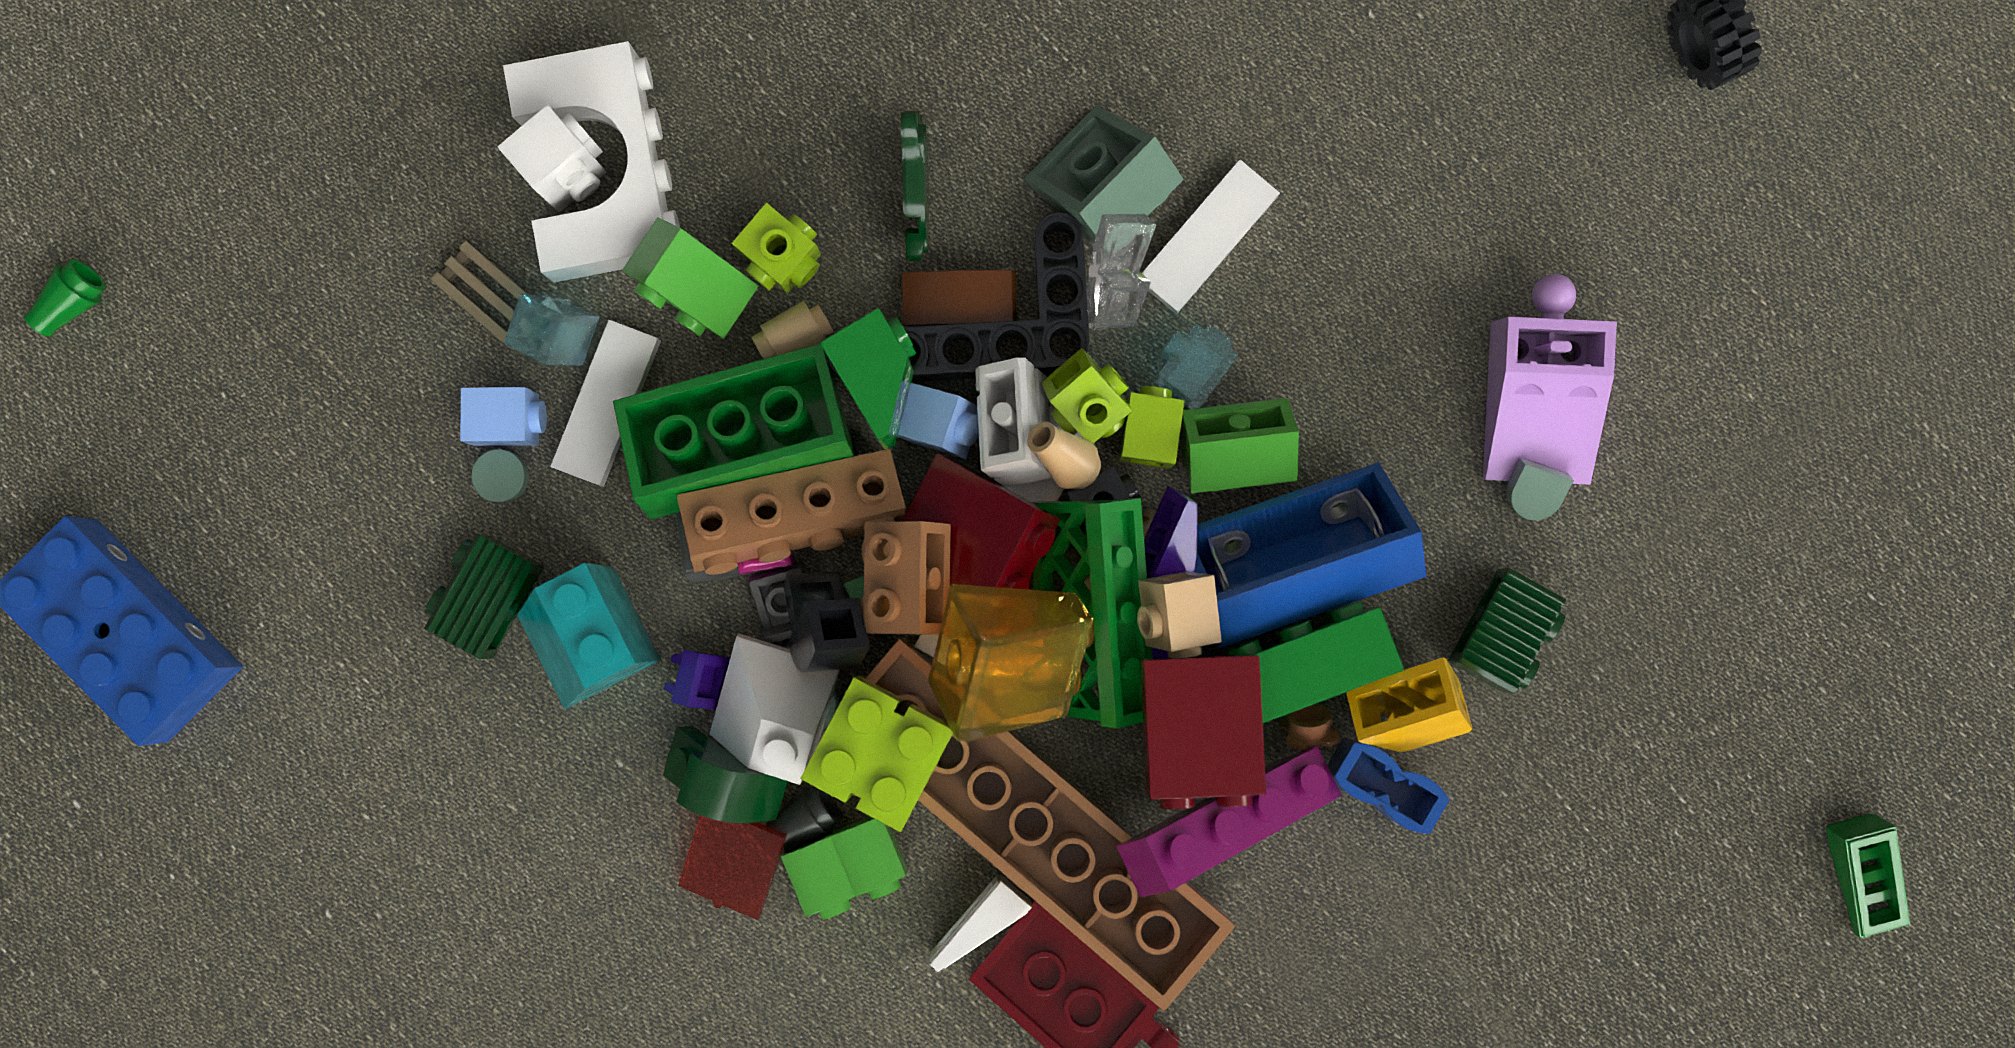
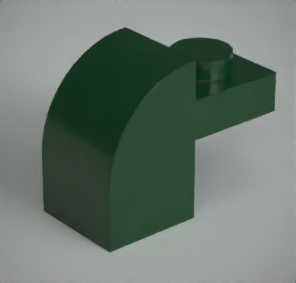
M694 726L676 727L663 776L680 789L677 798L678 804L698 815L729 823H755L776 820L788 782L748 769L728 750H724Z

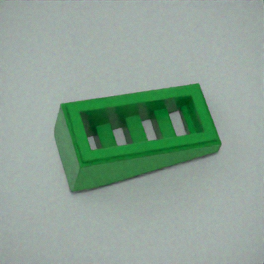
M1866 814L1827 825L1828 844L1854 934L1859 938H1864L1911 925L1896 826L1876 814ZM1871 859L1876 861V864L1861 867V862ZM1880 880L1882 882L1880 886L1869 889L1864 888L1866 884ZM1887 900L1889 907L1868 912L1867 905Z

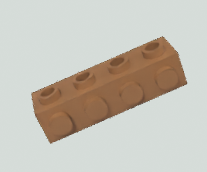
M890 449L677 495L694 572L705 570V573L710 575L729 572L738 566L737 563L759 558V561L764 563L779 561L790 556L792 550L810 546L816 551L829 550L843 544L846 538L864 535L865 522H901L906 510Z

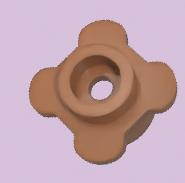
M1313 704L1289 713L1280 722L1281 729L1288 733L1286 745L1291 749L1307 750L1316 746L1321 749L1324 746H1333L1339 742V732L1333 730L1331 726L1333 724L1331 712L1320 704Z

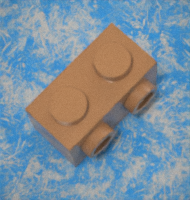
M924 521L865 522V539L862 544L864 594L861 599V609L867 633L949 634L951 524Z

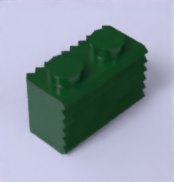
M476 534L473 541L466 539L456 551L451 565L457 570L447 588L440 586L429 599L425 613L431 617L424 629L478 659H493L497 654L498 648L502 645L503 639L507 636L508 630L512 627L513 621L517 618L518 612L523 607V603L528 598V594L533 589L534 583L538 580L539 574L543 571L544 565L491 536Z
M1511 568L1497 569L1447 661L1501 692L1515 694L1519 687L1525 689L1532 682L1539 669L1540 662L1535 659V656L1540 651V646L1545 641L1551 642L1563 626L1565 614L1560 611L1565 605L1566 599Z

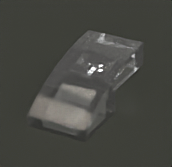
M1105 214L1101 217L1092 251L1087 287L1088 324L1093 330L1135 327L1151 281L1140 272L1156 224L1146 214Z

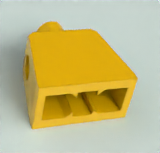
M1444 657L1405 669L1346 692L1357 739L1361 743L1397 752H1405L1456 737L1472 730L1459 678ZM1381 712L1387 717L1388 721L1381 722Z

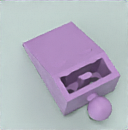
M1548 274L1540 278L1534 285L1532 301L1535 308L1542 313V318L1506 317L1490 323L1483 480L1509 481L1519 459L1523 458L1568 473L1574 480L1572 484H1591L1614 378L1617 322L1564 319V314L1573 307L1576 300L1575 286L1564 275ZM1519 342L1522 345L1523 353L1517 360ZM1573 346L1575 355L1568 362L1562 358L1561 353L1571 351Z

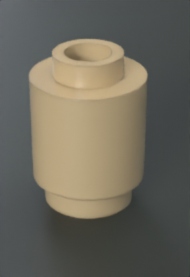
M803 300L760 325L762 331L751 336L762 358L766 359L820 344L834 330L819 305L809 309Z

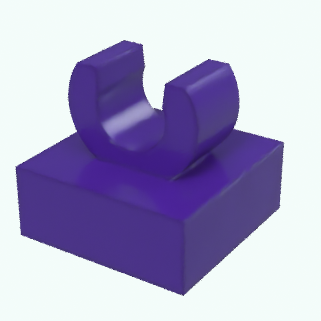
M683 649L682 654H673L671 662L680 664L676 683L665 682L664 686L668 693L673 694L671 702L686 707L716 710L730 658Z

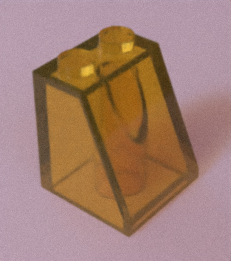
M951 584L928 683L956 741L968 742L1067 716L1072 696L1079 692L1081 686L1080 667L1085 649L1091 646L1094 639V619L1076 593Z

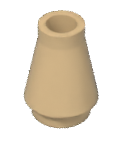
M1041 422L1032 428L1027 438L1028 447L1036 453L1058 486L1065 489L1079 490L1088 487L1095 481L1101 469V460L1098 450L1092 442L1061 430L1050 422Z

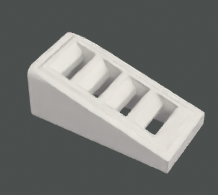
M997 874L932 949L929 960L930 966L937 972L948 967L1026 915L1032 909V901L1002 874Z

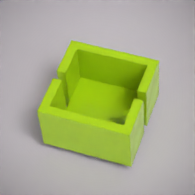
M861 676L853 678L800 779L844 803L849 800L852 794L858 796L861 799L856 809L901 832L956 727L914 704L908 708L905 716L895 712L903 698Z

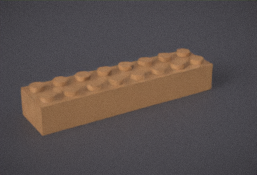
M899 639L866 679L903 698L895 712L905 716L908 708L914 704L956 727L918 801L1165 1012L1235 928L1234 923L1228 915L1189 882L1182 884L1172 891L1140 897L1116 847L1134 837V835L906 640Z

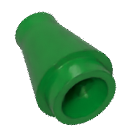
M70 259L65 265L57 264L32 307L24 314V319L36 332L50 337L59 328L102 301L101 293L106 289V284L95 270L79 260Z

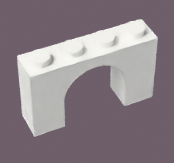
M629 41L503 65L512 117L521 126L548 104L560 119L569 112L576 121H597L615 128L623 135L627 147L628 162L625 176L619 188L609 199L591 209L531 221L540 271L543 275L555 283L622 270L657 217L680 227L675 210L668 211L665 192L672 191L670 171L665 159L658 160L655 141L663 139L660 119L656 108L649 109L645 90L653 89L651 70L647 58H639Z

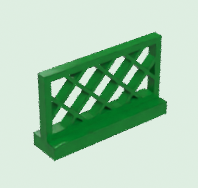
M1141 498L1032 502L1059 517L1058 525L1062 529L1049 551L1039 559L1033 571L1038 638L1050 673V677L1041 680L1044 714L1101 721L1102 727L1121 728L1142 723L1140 659H1153L1152 647L1146 646L1145 638L1139 630L1137 620L1138 610L1141 607L1138 580L1147 579ZM1085 518L1087 537L1080 529ZM1070 543L1074 545L1082 556L1075 569L1064 555ZM1055 569L1066 583L1060 594L1053 587L1052 574ZM1089 572L1091 591L1084 583V580L1088 576ZM1074 597L1077 598L1086 611L1079 623L1068 608ZM1059 622L1070 637L1064 648L1057 640L1056 627ZM1093 627H1094L1095 645L1093 644V642L1091 641V639L1088 637V635H1089V633H1090V631L1092 630ZM1078 651L1081 652L1090 665L1084 677L1072 661ZM1062 676L1065 677L1074 690L1068 702H1062L1060 680ZM1097 681L1099 688V699L1092 690Z

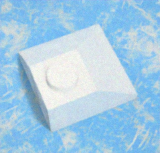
M739 633L735 639L710 735L748 769L800 785L803 781L800 778L819 744L840 669L800 672L793 662L790 649Z

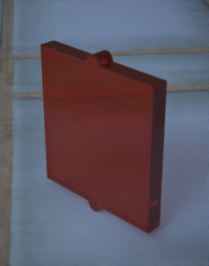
M700 815L678 886L712 900V904L716 908H720L723 905L758 920L762 915L787 834L758 822L729 823Z

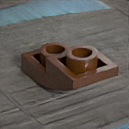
M951 270L902 272L903 326L1016 321V271Z

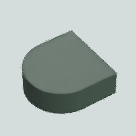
M1520 458L1508 482L1506 494L1509 503L1518 515L1528 520H1542L1550 517L1560 508L1574 480L1568 473Z

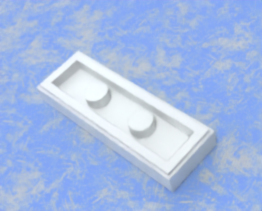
M1239 160L1142 272L1137 282L1177 315L1276 200L1280 192L1242 160Z
M608 320L550 467L604 487L621 444L613 401L641 393L661 340Z

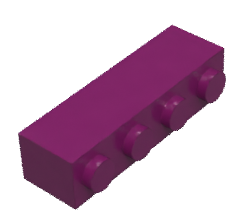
M1318 746L1284 756L1266 766V795H1251L1252 805L1222 807L1217 806V797H1207L1196 803L1195 807L1187 808L1117 845L1116 847L1140 897L1172 891L1341 797L1342 795Z

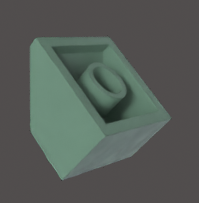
M1097 105L1024 178L1026 183L1056 212L1067 213L1078 221L1081 225L1083 238L1108 254H1111L1121 243L1126 241L1140 223L1157 206L1161 205L1168 195L1184 180L1155 136Z

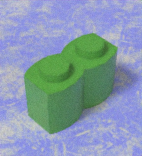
M871 816L852 822L834 830L832 834L788 850L781 855L805 917L819 912L822 920L832 918L849 910L852 907L849 899L869 892L871 899L874 900L901 888L898 879L905 877L909 870L892 828Z

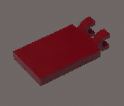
M1035 900L1032 903V909L1017 920L968 979L1045 1048H1135L1141 1039L1151 1048H1178L1180 1046L1179 1037L1166 1025L1153 1017L1160 1007Z

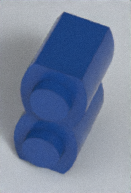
M1342 739L1327 765L1338 789L1360 801L1373 804L1383 816L1414 832L1430 834L1449 802L1446 793L1435 782L1423 775L1400 768L1394 759L1384 751L1356 740Z

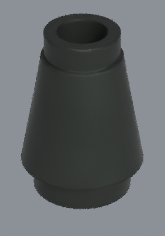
M804 787L778 812L776 820L768 821L766 825L758 830L759 838L765 849L772 856H777L782 852L832 834L833 826L841 821V814L831 795L816 787L812 789Z

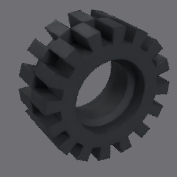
M1678 0L1670 6L1672 11L1668 12L1667 20L1672 25L1667 26L1668 35L1675 39L1674 42L1670 43L1673 52L1678 51L1681 56L1678 59L1681 68L1688 67L1687 76L1692 81L1697 79L1699 87H1707L1708 90H1713L1754 70V67L1758 66L1760 60L1757 56L1761 55L1762 46L1755 41L1761 37L1759 29L1752 28L1751 22L1755 21L1752 11L1746 14L1744 10L1747 4L1745 0Z

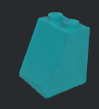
M583 563L534 588L517 614L564 709H568L661 661L615 568L612 566Z

